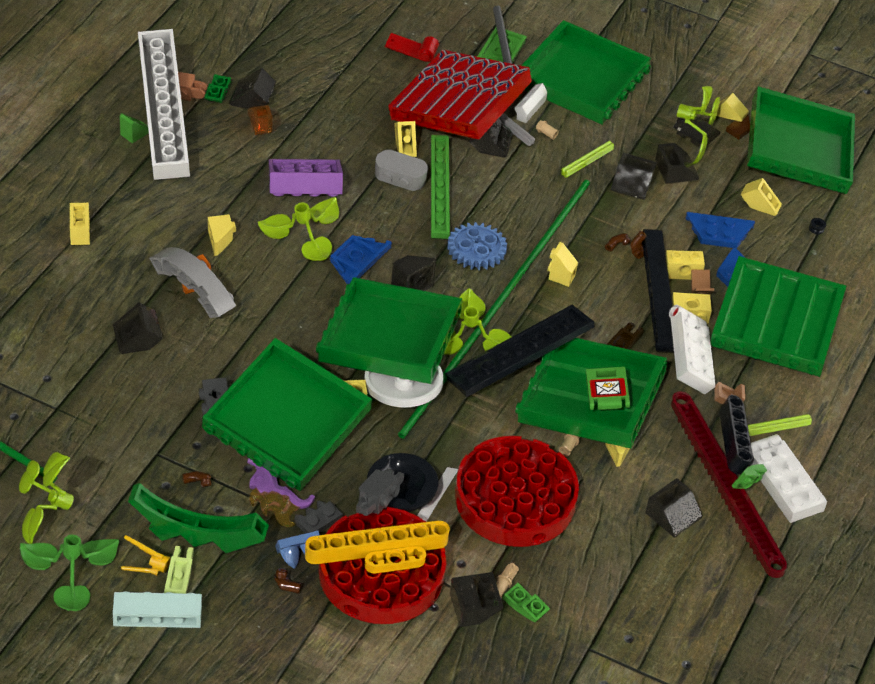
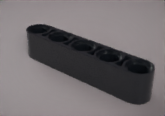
M729 395L720 408L719 415L727 466L733 473L741 475L753 460L744 403L738 396Z

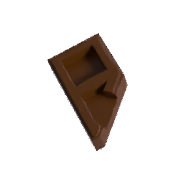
M747 115L742 122L734 121L728 125L726 132L738 140L750 132L749 116Z

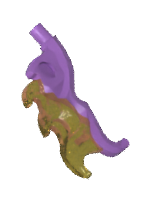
M248 458L247 463L255 466L257 469L250 479V489H253L249 497L251 505L254 506L255 501H259L261 511L265 516H267V511H272L280 525L284 527L295 526L294 522L289 521L290 515L298 509L309 507L315 501V496L310 495L306 500L298 498L286 486H279L277 478L272 476L268 470L262 466L255 465Z

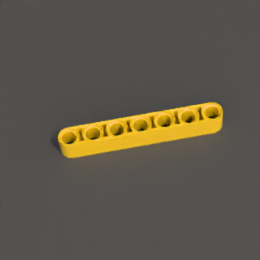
M431 521L312 536L305 542V559L310 564H322L362 559L370 552L411 546H420L424 550L441 549L448 544L450 527L444 521Z

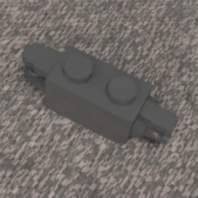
M387 468L385 471L376 469L359 487V501L356 505V512L365 516L372 512L379 514L398 495L400 484L404 479V473L398 472L396 475H393L392 469Z

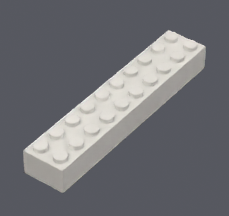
M173 29L138 32L154 180L190 177Z

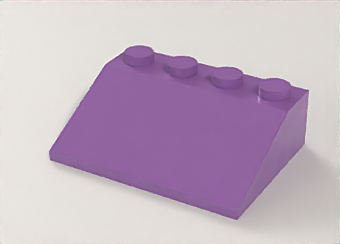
M269 159V190L274 196H283L284 194H291L292 196H302V194L320 196V194H327L334 197L342 194L343 172L340 160Z

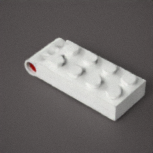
M674 305L669 312V317L671 318L677 379L706 394L716 387L709 327L705 320L679 305Z
M778 434L751 442L753 460L749 465L763 464L766 467L767 471L763 474L760 481L790 523L825 510L827 500Z

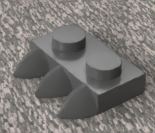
M317 501V509L306 508V516L295 514V523L305 534L314 531L321 533L341 519L343 514L330 501L328 503Z

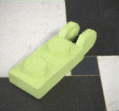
M175 546L174 554L171 556L164 593L187 594L194 548L189 547L186 558L179 557L181 555V546Z

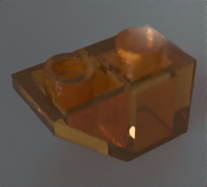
M269 105L247 109L255 135L272 133V114Z

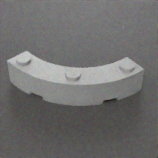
M169 247L150 257L158 275H175L179 282L188 289H193L200 296L198 301L207 312L209 318L219 317L236 306L233 295L226 290L221 281L207 267L206 263L183 249Z

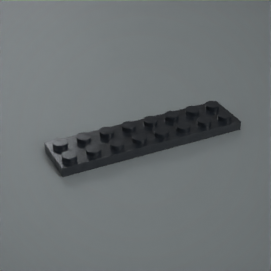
M570 305L445 373L447 380L468 397L579 335L586 333L595 327L594 321L574 305Z

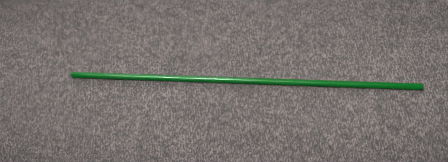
M589 180L582 182L481 320L484 329L590 185ZM478 325L444 370L443 385L447 381L445 373L458 366L482 333ZM431 401L416 408L398 433L400 438L404 439Z

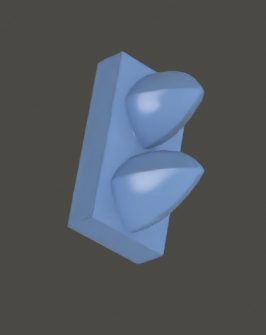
M319 531L278 540L275 545L277 554L281 553L285 562L295 569L299 561V548L305 554L306 540L309 537L318 536Z

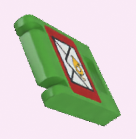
M625 367L586 369L590 410H594V401H597L598 410L621 409L622 400H625V408H630Z

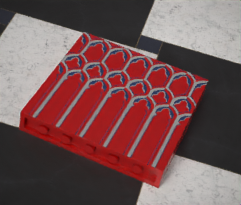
M442 50L388 105L391 120L399 122L415 121L417 126L480 139L532 82L530 68Z

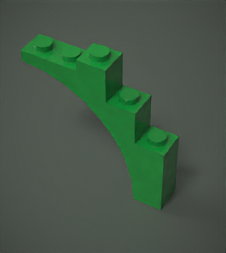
M140 483L133 485L128 502L150 522L149 529L161 541L181 535L193 547L213 541L222 551L229 553L264 542L269 524L257 513L225 517L211 516L180 508L151 493Z

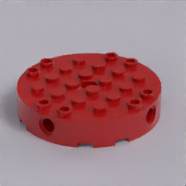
M502 436L478 444L468 455L466 454L462 459L455 486V503L458 512L473 531L483 538L498 544L527 547L550 541L568 527L574 516L579 491L576 472L568 459L562 453H557L550 449L549 444L533 439V441L521 439L522 436Z
M387 507L386 510L383 509L379 514L372 512L368 516L361 513H355L348 517L345 515L335 522L326 534L423 523L426 521L410 512ZM445 548L425 550V563L419 568L375 574L365 569V558L319 564V580L325 595L331 603L348 616L373 624L400 623L419 616L437 600L444 584L446 551ZM391 557L390 561L398 563L401 559L399 557Z

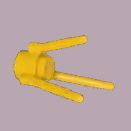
M127 535L124 536V539L151 555L149 565L152 566V569L121 566V570L151 573L158 576L159 571L162 573L167 571L171 560L170 557L150 549Z

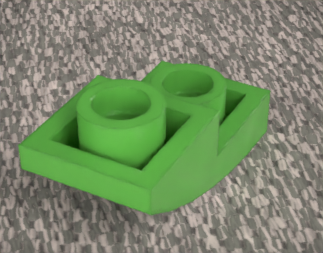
M756 464L746 468L732 484V487L739 489L751 487L753 483H757L762 479L763 474L767 471L766 467L763 464Z
M519 583L514 585L502 597L518 613L535 623L550 610L536 594L531 596Z

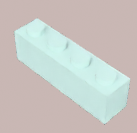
M114 592L113 626L201 628L202 594Z

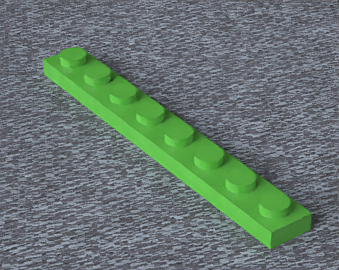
M431 135V238L448 239L450 235L449 136Z

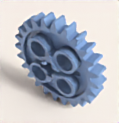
M475 222L474 226L467 223V227L460 225V229L455 228V231L451 232L450 237H448L447 249L449 250V255H452V260L457 259V264L464 263V268L470 265L471 270L474 266L478 270L481 267L487 270L488 265L494 268L495 263L499 265L500 260H504L507 243L505 242L506 238L502 237V232L497 233V228L491 230V225L484 227V223L478 226Z

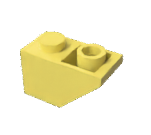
M559 242L558 246L553 248L550 253L552 261L548 266V271L550 272L549 280L569 287L576 276L578 262L564 243Z

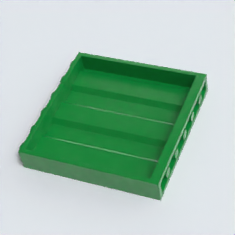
M738 256L712 332L711 346L820 377L847 286Z
M574 338L542 356L541 364L537 365L534 377L530 378L528 389L524 390L521 402H518L516 405L515 413L518 414V422L631 449L665 376L667 358ZM625 367L630 408H625V400H622L621 409L598 410L597 401H594V410H590L586 369Z

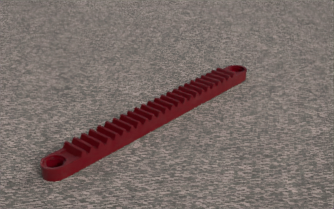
M679 391L674 393L671 407L678 417V423H681V428H684V433L687 434L688 440H691V446H694V451H697L698 458H701V463H704V468L707 469L708 475H711V481H714V486L718 487V493H721V498L725 500V505H728V511L732 512V518L735 517V523L739 524V530H742V535L746 537V542H749L750 549L752 548L753 554H756V560L760 561L769 576L773 578L782 577L786 572L787 562L745 489L732 487V484L738 477L728 468L726 456L694 401L686 392ZM681 399L684 400L686 403L679 404L676 400ZM771 564H778L781 569H773Z

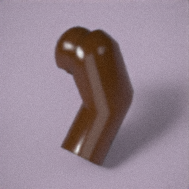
M277 569L274 579L279 588L299 594L301 583L290 581L287 577L288 572L286 569Z

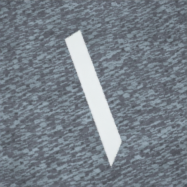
M446 468L438 481L436 495L432 501L421 508L417 515L418 517L427 522L459 469Z

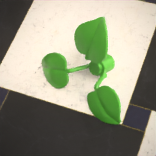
M68 535L64 538V543L60 545L59 551L53 545L47 543H21L20 553L23 561L30 568L46 570L51 566V562L55 563L58 561L63 552L66 559L70 560V586L59 587L54 592V602L65 610L80 611L88 605L90 592L87 587L82 585L74 587V560L81 553L84 559L88 558L91 564L107 565L116 557L119 539L94 540L81 544L79 536Z

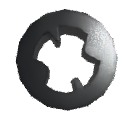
M813 218L809 225L810 232L817 235L822 234L825 231L826 222L821 218Z

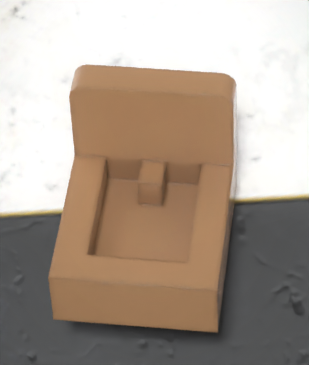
M720 382L715 385V401L720 404H724L729 395H736L742 401L745 400V385L740 384L735 389Z

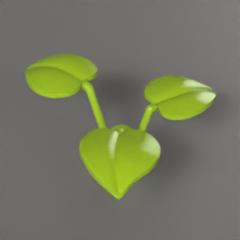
M710 86L702 87L703 101L701 107L680 104L677 111V117L685 119V123L691 125L703 135L700 151L692 164H696L702 159L706 151L708 138L707 133L690 120H694L696 114L710 116L708 124L712 125L716 119L720 104V97H717L714 101L712 112H705L713 88Z
M333 197L324 200L311 209L307 203L301 202L296 204L294 207L295 213L292 214V221L284 214H276L265 220L258 221L261 231L273 239L288 236L290 233L289 228L294 226L295 220L300 224H306L311 241L303 244L302 254L306 259L323 261L330 257L332 244L329 239L323 236L314 240L309 220L319 221L321 224H330L336 221L339 217L337 198Z
M470 288L459 297L462 298V313L459 319L464 320L461 323L459 332L457 334L455 331L453 332L444 355L457 353L461 349L463 341L459 336H461L465 326L470 328L476 325L479 326L483 337L486 338L483 342L485 351L511 338L507 332L501 329H492L489 332V336L486 334L482 321L479 320L485 313V304Z
M55 452L49 457L43 470L45 475L43 477V485L35 481L40 472V466L34 460L28 463L26 471L20 479L19 491L21 493H27L33 484L49 493L48 501L51 503V505H37L36 509L31 508L25 516L22 524V535L28 544L33 543V538L43 519V509L57 510V507L68 510L73 503L74 496L61 490L53 483L58 473L70 459V457ZM50 485V486L53 487L54 489L51 490V489H49V488H47V487Z

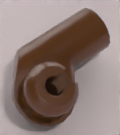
M639 231L630 243L632 254L637 259H641L644 256L642 242L647 235L643 231Z
M626 233L613 236L605 245V249L611 252L620 242L626 246L630 243L631 239Z
M195 471L182 474L184 484L201 481L202 487L212 485V477L208 473Z

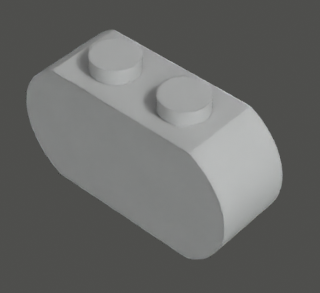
M385 150L376 157L375 176L380 181L416 191L423 188L426 184L428 166L424 160L393 150Z

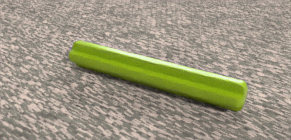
M607 141L561 169V175L567 178L614 150V143Z
M809 414L749 424L747 425L749 436L811 425L812 418Z

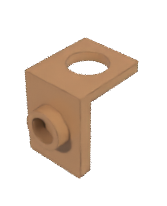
M691 270V293L708 295L713 293L714 288H710V270Z

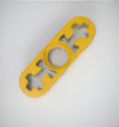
M411 546L370 552L365 557V569L375 574L419 568L425 563L426 551L420 546ZM399 557L401 561L393 563L390 561V558Z

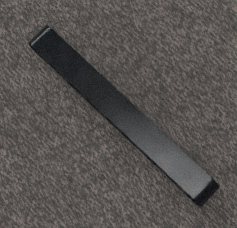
M643 229V232L647 235L642 245L656 352L674 353L671 318L669 317V312L673 306L663 232L657 229Z

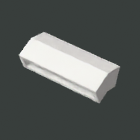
M543 83L534 85L514 107L517 113V120L526 123L547 99V90Z

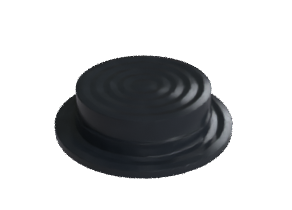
M394 453L378 459L369 469L367 479L376 469L380 471H385L387 468L392 469L393 475H396L398 472L404 473L399 493L389 502L387 507L412 512L432 501L438 490V476L435 469L426 460L413 454Z

